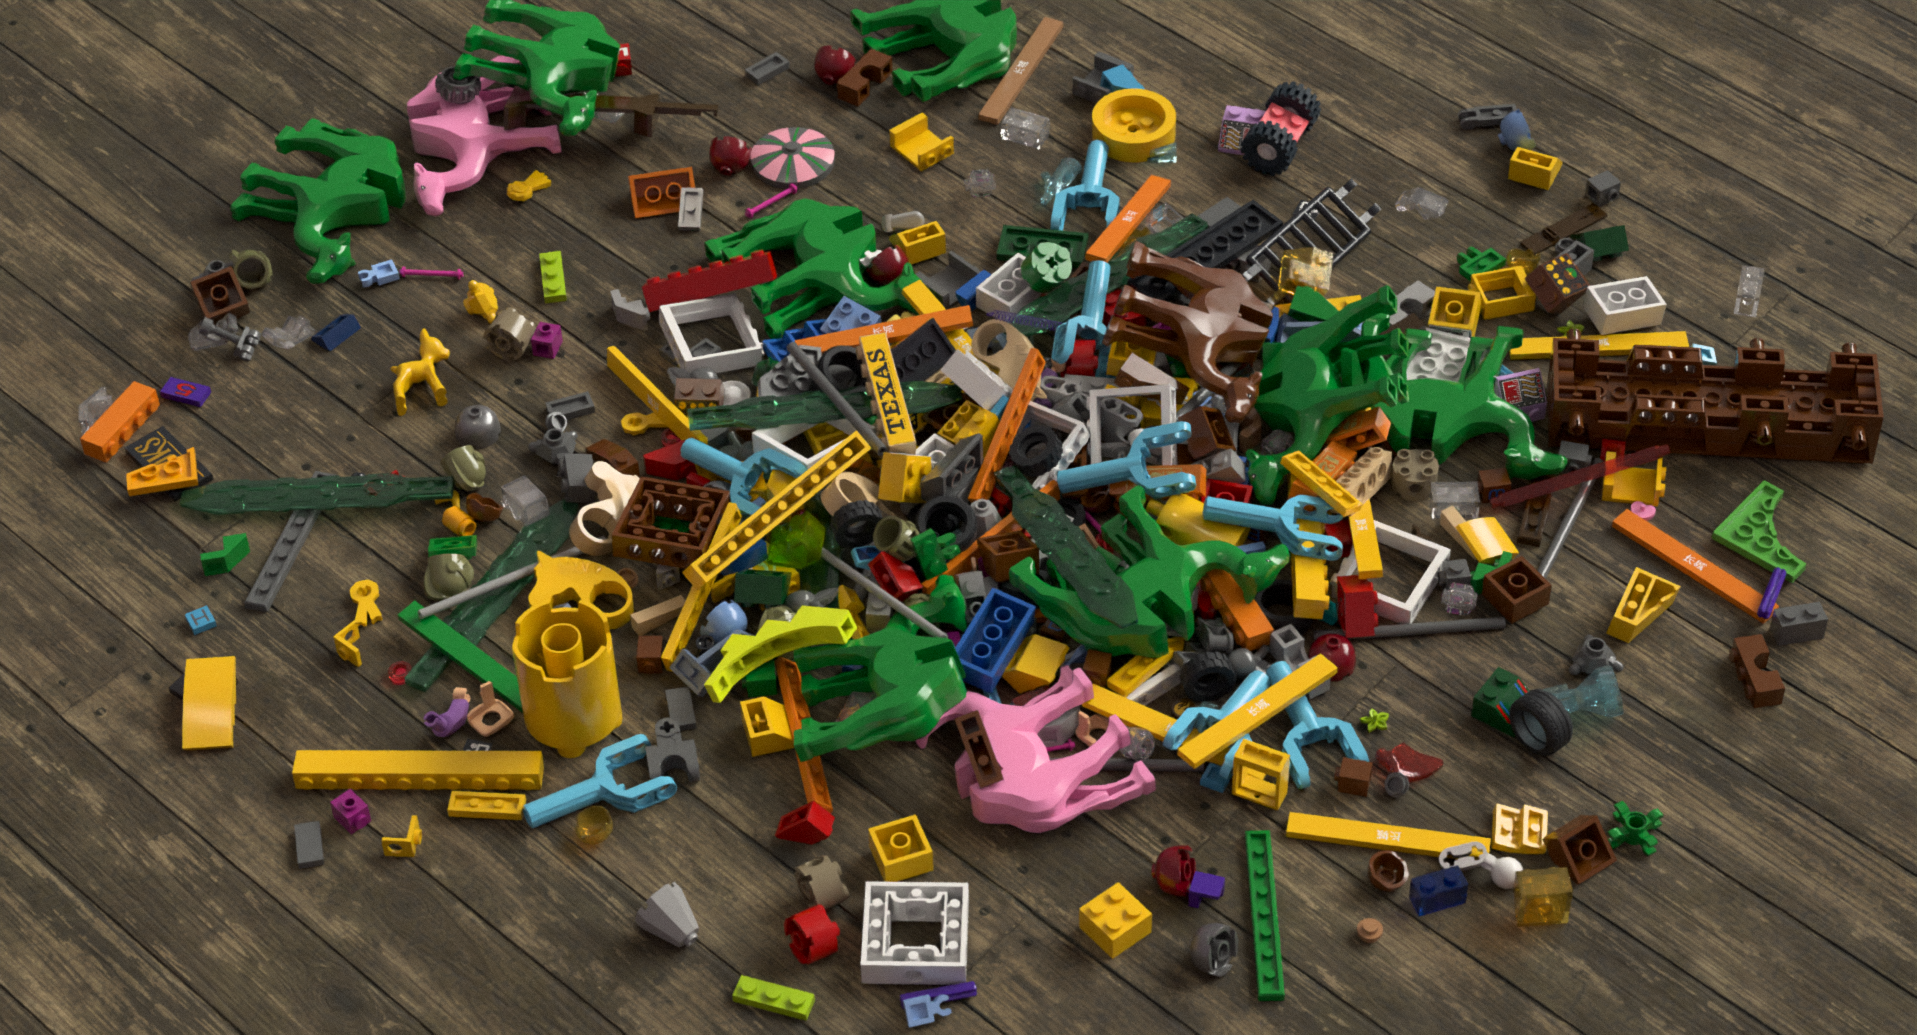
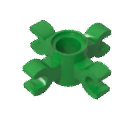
M1623 801L1614 804V808L1617 811L1613 812L1612 815L1623 826L1608 831V835L1611 837L1608 839L1611 848H1617L1625 841L1630 845L1640 844L1642 851L1647 856L1656 853L1657 850L1653 846L1657 845L1658 841L1647 830L1656 829L1662 825L1659 819L1664 817L1661 811L1656 808L1645 816L1640 812H1630L1628 806Z

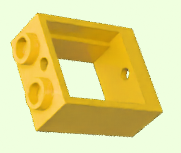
M1522 266L1471 274V283L1468 284V291L1480 292V313L1484 320L1534 311L1536 295L1524 279L1527 275ZM1514 287L1518 296L1488 301L1484 292Z
M1243 739L1234 755L1232 794L1278 810L1288 792L1290 755ZM1248 768L1276 777V785L1247 775Z

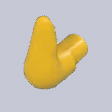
M446 490L433 496L436 505L451 501L453 506L460 508V495L456 490Z

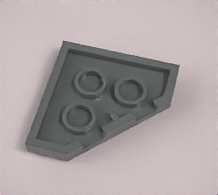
M799 345L802 351L816 365L822 356L821 347ZM791 354L783 358L757 382L759 402L801 407L818 397L823 398L818 393L813 379Z

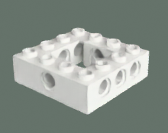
M866 882L861 952L862 984L955 985L966 983L969 912L968 883ZM891 921L942 922V932H940L941 953H939L938 948L934 945L904 947V944H897L890 947Z

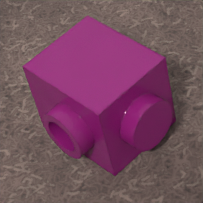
M539 322L531 338L534 356L555 358L563 342L561 325Z
M351 789L330 802L333 817L350 834L364 828L371 822L368 805Z

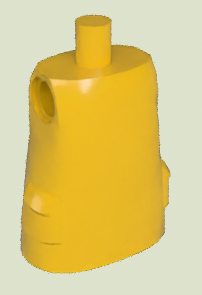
M1186 494L1171 495L1165 505L1151 498L1145 509L1147 512L1158 517L1156 522L1163 534L1173 543L1180 546L1209 540H1219L1234 546L1244 545L1251 530L1249 527L1204 520L1202 517L1204 503Z

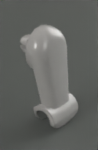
M919 211L884 215L882 217V228L885 232L910 230L924 225L925 219Z
M1123 442L1101 443V457L1124 458L1127 457L1131 448Z

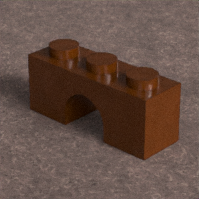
M874 49L863 55L838 80L836 85L838 99L859 107L870 96L869 81L882 84L892 74V57Z
M1762 634L1734 638L1732 648L1729 649L1730 661L1735 663L1738 680L1743 682L1745 696L1747 699H1750L1753 708L1782 704L1785 686L1778 670H1761L1766 668L1769 657V649Z

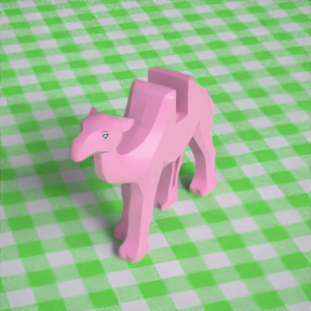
M497 56L491 60L522 64L519 60L506 56ZM437 75L430 80L423 91L407 102L408 118L415 152L420 155L452 160L457 164L451 171L441 173L427 171L420 163L414 164V193L418 203L423 207L427 215L435 217L443 213L442 202L445 194L466 189L477 183L482 178L488 163L502 153L521 151L531 147H546L553 154L561 153L557 125L540 128L520 127L511 130H504V127L490 125L488 114L504 110L514 88L486 89L495 83V81L480 77L481 91L479 96H475L472 101L456 104L444 100L440 93L436 92L435 78H437ZM532 108L540 111L545 116L551 115V112L544 109Z
M1068 665L1061 667L1059 681L1049 690L1036 696L1024 706L1000 704L981 694L967 691L963 701L943 714L937 725L928 735L916 740L919 748L923 749L928 742V737L941 725L970 712L979 711L1004 780L980 789L966 749L955 763V774L961 799L970 796L973 816L983 823L1011 824L1028 832L1042 833L1056 829L1084 812L1111 810L1126 801L1140 797L1142 794L1148 795L1156 790L1155 778L1141 760L1134 763L1133 770L1128 777L1115 783L1094 786L1079 785L1083 780L1099 773L1104 764L1116 751L1131 744L1129 730L1116 714L1109 717L1105 734L1089 748L1068 757L1049 760L1045 745L1037 735L1038 732L1046 724L1059 718L1066 711L1094 698L1092 682L1079 667L1071 670Z

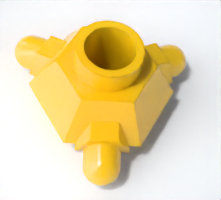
M471 280L468 283V298L463 300L464 306L470 315L477 314L483 316L491 324L498 310L494 290L484 283H477L475 280Z

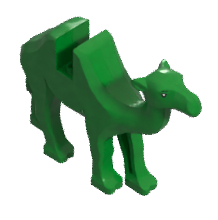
M490 0L485 7L483 22L492 24L494 22L508 21L524 24L533 29L542 38L539 42L498 35L473 24L466 35L464 50L474 52L479 49H485L502 56L517 59L522 64L488 61L463 52L456 62L453 78L462 80L465 77L476 76L520 87L529 91L530 97L539 107L548 112L562 115L563 121L560 123L559 131L563 135L574 136L579 131H586L595 115L597 94L606 92L609 81L612 82L615 76L620 44L607 34L603 23L596 16L587 12L557 11L550 7L520 4L512 0ZM567 93H586L584 96H575L573 98L562 95Z
M915 0L911 3L897 5L874 13L862 12L859 9L850 11L851 24L861 36L888 27L915 24L913 28L898 32L886 39L879 40L871 36L863 38V52L865 55L871 49L891 56L895 53L935 44L943 53L951 57L934 68L913 72L899 68L891 72L892 84L903 97L913 91L922 102L954 87L962 89L979 80L996 79L1004 75L1010 67V55L1017 42L1016 15L1011 7L1001 10V0Z
M311 118L300 132L286 125L275 138L276 151L285 155L295 150L320 152L331 157L335 162L327 167L317 179L276 172L252 162L240 176L243 190L251 192L259 187H266L280 194L290 195L296 200L267 199L242 192L231 204L230 211L232 212V218L236 221L256 215L278 221L294 222L296 246L303 253L316 258L314 265L306 274L307 280L312 284H321L333 275L341 276L349 267L356 265L350 253L351 238L349 232L342 234L339 239L332 240L322 235L351 226L383 225L390 221L388 205L401 209L406 200V192L398 154L393 141L384 136H368L355 129L346 128L341 130Z
M804 198L792 201L778 213L746 223L740 231L704 242L705 254L711 263L719 260L722 263L730 262L731 257L738 255L746 258L751 256V252L757 250L793 249L797 268L773 281L751 287L752 301L763 315L770 312L772 301L808 287L806 291L787 307L763 317L764 330L770 339L782 338L784 331L791 325L810 317L819 309L838 304L843 296L872 312L898 305L902 309L911 311L916 316L920 315L902 295L903 288L918 280L922 281L914 273L910 263H905L902 274L883 287H870L864 282L862 274L867 267L859 260L866 256L864 254L866 251L871 253L876 251V236L872 223L863 226L862 211L856 207L829 206L816 200Z
M1388 285L1379 288L1377 292L1361 300L1347 304L1328 320L1291 335L1274 358L1260 371L1262 373L1259 384L1260 396H1258L1257 402L1254 405L1255 410L1272 431L1295 433L1292 446L1281 453L1259 455L1251 449L1246 451V457L1249 461L1248 478L1253 486L1255 497L1262 505L1274 504L1277 490L1283 484L1285 475L1291 473L1280 464L1283 456L1299 450L1308 459L1313 461L1331 431L1347 417L1358 411L1370 408L1379 402L1386 403L1391 408L1397 405V401L1401 404L1409 401L1408 384L1399 372L1390 376H1384L1378 381L1349 387H1342L1339 377L1342 374L1341 349L1344 348L1357 351L1359 363L1387 354L1396 355L1401 359L1408 357L1409 342L1400 328L1384 335H1362L1348 342H1340L1349 332L1366 319L1379 313L1389 316L1397 313V296Z
M1379 313L1363 321L1361 336L1379 335L1388 330L1390 327V316ZM1498 326L1494 339L1471 337L1466 362L1461 370L1458 382L1436 378L1407 380V368L1416 353L1429 349L1431 346L1432 333L1425 330L1410 328L1405 330L1404 335L1409 342V355L1407 358L1401 359L1396 355H1392L1386 362L1381 355L1361 362L1360 368L1364 384L1378 381L1384 376H1390L1398 372L1408 384V402L1401 404L1397 401V405L1391 408L1386 403L1379 402L1370 407L1373 409L1380 406L1390 421L1387 441L1396 453L1401 449L1410 450L1412 436L1421 439H1432L1431 451L1434 453L1438 465H1440L1466 440L1488 432L1504 433L1509 439L1508 447L1504 451L1506 456L1505 468L1509 479L1516 477L1531 480L1542 475H1558L1567 465V458L1563 455L1543 451L1535 446L1534 427L1529 416L1519 408L1498 397L1494 392L1493 385L1496 382V377L1500 374L1502 362L1507 352L1522 346L1523 330Z
M1138 485L1120 496L1119 506L1120 511L1128 517V520L1137 529L1145 550L1139 543L1130 539L1125 534L1127 531V519L1122 514H1118L1100 527L1102 539L1117 551L1125 563L1130 566L1110 582L1100 597L1079 584L1072 571L1073 553L1068 549H1064L1046 563L1048 575L1057 580L1060 588L1053 587L1036 576L1035 561L1031 557H1027L1009 568V579L1014 587L1019 588L1021 592L1040 606V611L1047 619L1059 626L1076 642L1084 645L1085 650L1091 649L1112 653V656L1134 654L1159 658L1169 653L1166 625L1163 621L1186 641L1192 637L1194 633V616L1191 596L1197 583L1207 572L1213 569H1222L1228 572L1242 589L1245 602L1249 604L1253 602L1258 592L1268 588L1274 582L1279 571L1289 562L1290 555L1287 546L1279 544L1265 552L1246 554L1238 547L1219 540H1209L1181 546L1175 544L1163 534L1158 523L1144 509L1143 506L1146 503L1145 490Z
M950 575L938 576L935 581V589L931 592L928 601L908 606V608L930 623H951L960 631L967 629L965 600L954 578ZM897 612L883 630L859 639L848 640L846 644L832 643L825 646H807L793 650L794 660L800 673L826 666H864L861 669L843 672L834 677L821 680L814 678L811 674L801 676V691L808 707L816 706L818 703L832 698L873 692L876 698L844 721L820 723L811 717L802 719V729L794 730V748L800 762L811 760L813 757L844 747L851 751L862 750L885 740L916 741L928 735L937 725L942 715L961 703L967 694L962 680L966 677L965 671L952 640L941 637L916 636V632L920 627Z

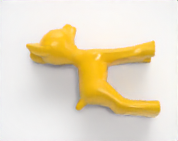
M425 328L420 332L419 353L421 361H410L391 367V371L397 376L393 383V389L399 416H403L406 413L405 393L413 383L427 381L435 396L437 405L445 406L448 403L445 396L447 391L437 378L433 363L447 360L450 351L444 348L440 340L435 337H429Z

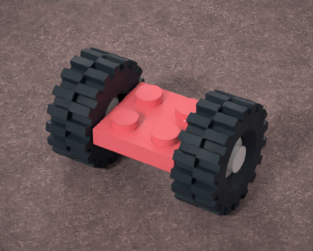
M1291 81L1290 85L1288 82H1283L1282 85H1277L1265 104L1266 112L1258 124H1253L1241 143L1242 148L1240 150L1241 153H1244L1243 159L1248 160L1247 164L1250 167L1253 165L1255 171L1261 170L1262 174L1270 172V176H1275L1276 173L1280 175L1288 169L1296 155L1298 147L1295 146L1301 135H1305L1307 131L1309 132L1321 112V107H1319L1321 104L1320 100L1316 101L1317 95L1315 93L1311 94L1309 87L1304 89V85L1301 83L1297 86L1296 82Z

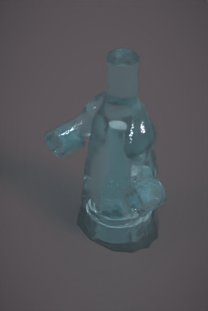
M1068 157L1063 158L1052 177L1048 171L1040 174L1044 180L1046 192L1040 199L1041 204L1047 205L1053 196H1056L1057 193L1068 187L1082 171L1081 164L1077 160Z

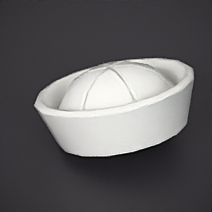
M739 381L723 382L725 389L723 412L734 414L744 410L751 396L749 387Z

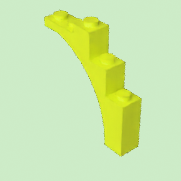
M802 605L790 622L766 620L756 636L732 634L720 650L724 656L704 686L712 701L721 703L730 689L740 679L763 663L784 653L807 646L830 643L846 644L857 629V626L849 610Z

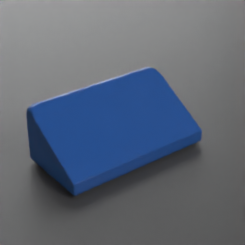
M983 270L956 290L955 294L961 307L969 305L971 312L977 308L976 287L992 274Z

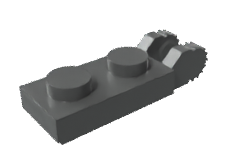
M1515 104L1479 106L1461 109L1457 115L1458 119L1461 120L1460 126L1462 129L1471 130L1476 126L1500 125L1502 119L1507 114L1517 109Z

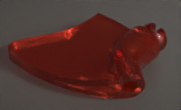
M1404 742L1397 745L1391 751L1380 748L1375 754V758L1380 761V764L1390 774L1394 772L1402 773L1408 778L1409 782L1431 776L1443 767V760L1419 753Z

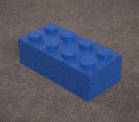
M992 587L955 647L965 671L966 677L962 679L964 682L990 694L992 693L1032 627L1036 606Z

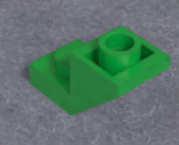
M246 533L223 536L224 550L200 554L205 576L228 573L250 553Z
M1503 551L1500 560H1495L1494 566L1478 563L1476 571H1471L1470 585H1472L1470 595L1477 596L1482 594L1484 575L1512 561V553Z

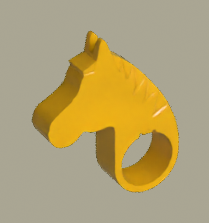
M537 551L538 565L534 568L537 582L528 596L530 607L546 600L550 609L569 600H574L577 604L580 600L593 604L596 597L602 593L617 594L622 596L627 602L616 612L604 613L608 619L609 629L620 628L628 623L631 619L630 615L634 612L632 591L626 581L614 570L593 561L572 557L552 558L541 551Z

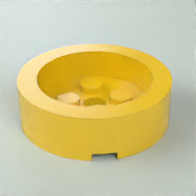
M1144 89L1118 90L1100 99L1093 109L1092 139L1093 141H1104L1109 147L1108 157L1123 162H1145L1149 157L1155 155L1158 157L1162 156L1174 144L1176 112L1170 101L1158 93Z

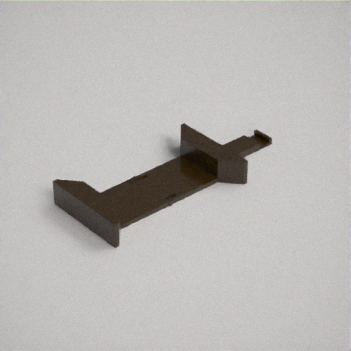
M517 86L514 87L504 107V130L525 127L532 114V108L542 109L532 100L529 91ZM567 93L562 95L573 98L575 96H584L585 94ZM660 94L642 97L597 95L595 101V112L634 114V132L651 138L659 114L701 116L702 111L714 112V117H717L718 105L660 102Z

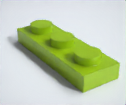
M561 251L539 253L545 304L567 301Z
M741 975L732 995L733 1002L805 1021L815 1002V994Z

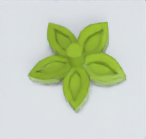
M1569 320L1567 327H1559L1557 331L1565 333L1563 336H1567V331L1573 329L1574 336H1576L1575 330L1578 329L1582 333L1584 326L1580 324L1574 326V323Z
M1371 709L1369 712L1370 717L1360 718V722L1368 724L1369 733L1376 727L1380 730H1387L1386 721L1389 718L1388 713L1381 712L1378 714L1374 709Z

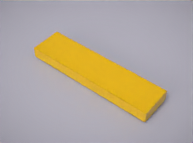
M1299 450L1282 457L1280 464L1343 517L1361 510L1362 503Z

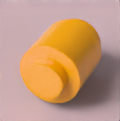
M453 506L446 509L443 513V525L456 535L469 536L475 532L476 523L474 519L459 507Z

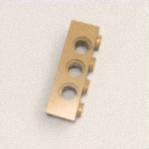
M1379 447L1370 448L1336 482L1363 505L1391 478L1392 452L1385 451ZM1330 509L1331 513L1339 514L1335 509Z

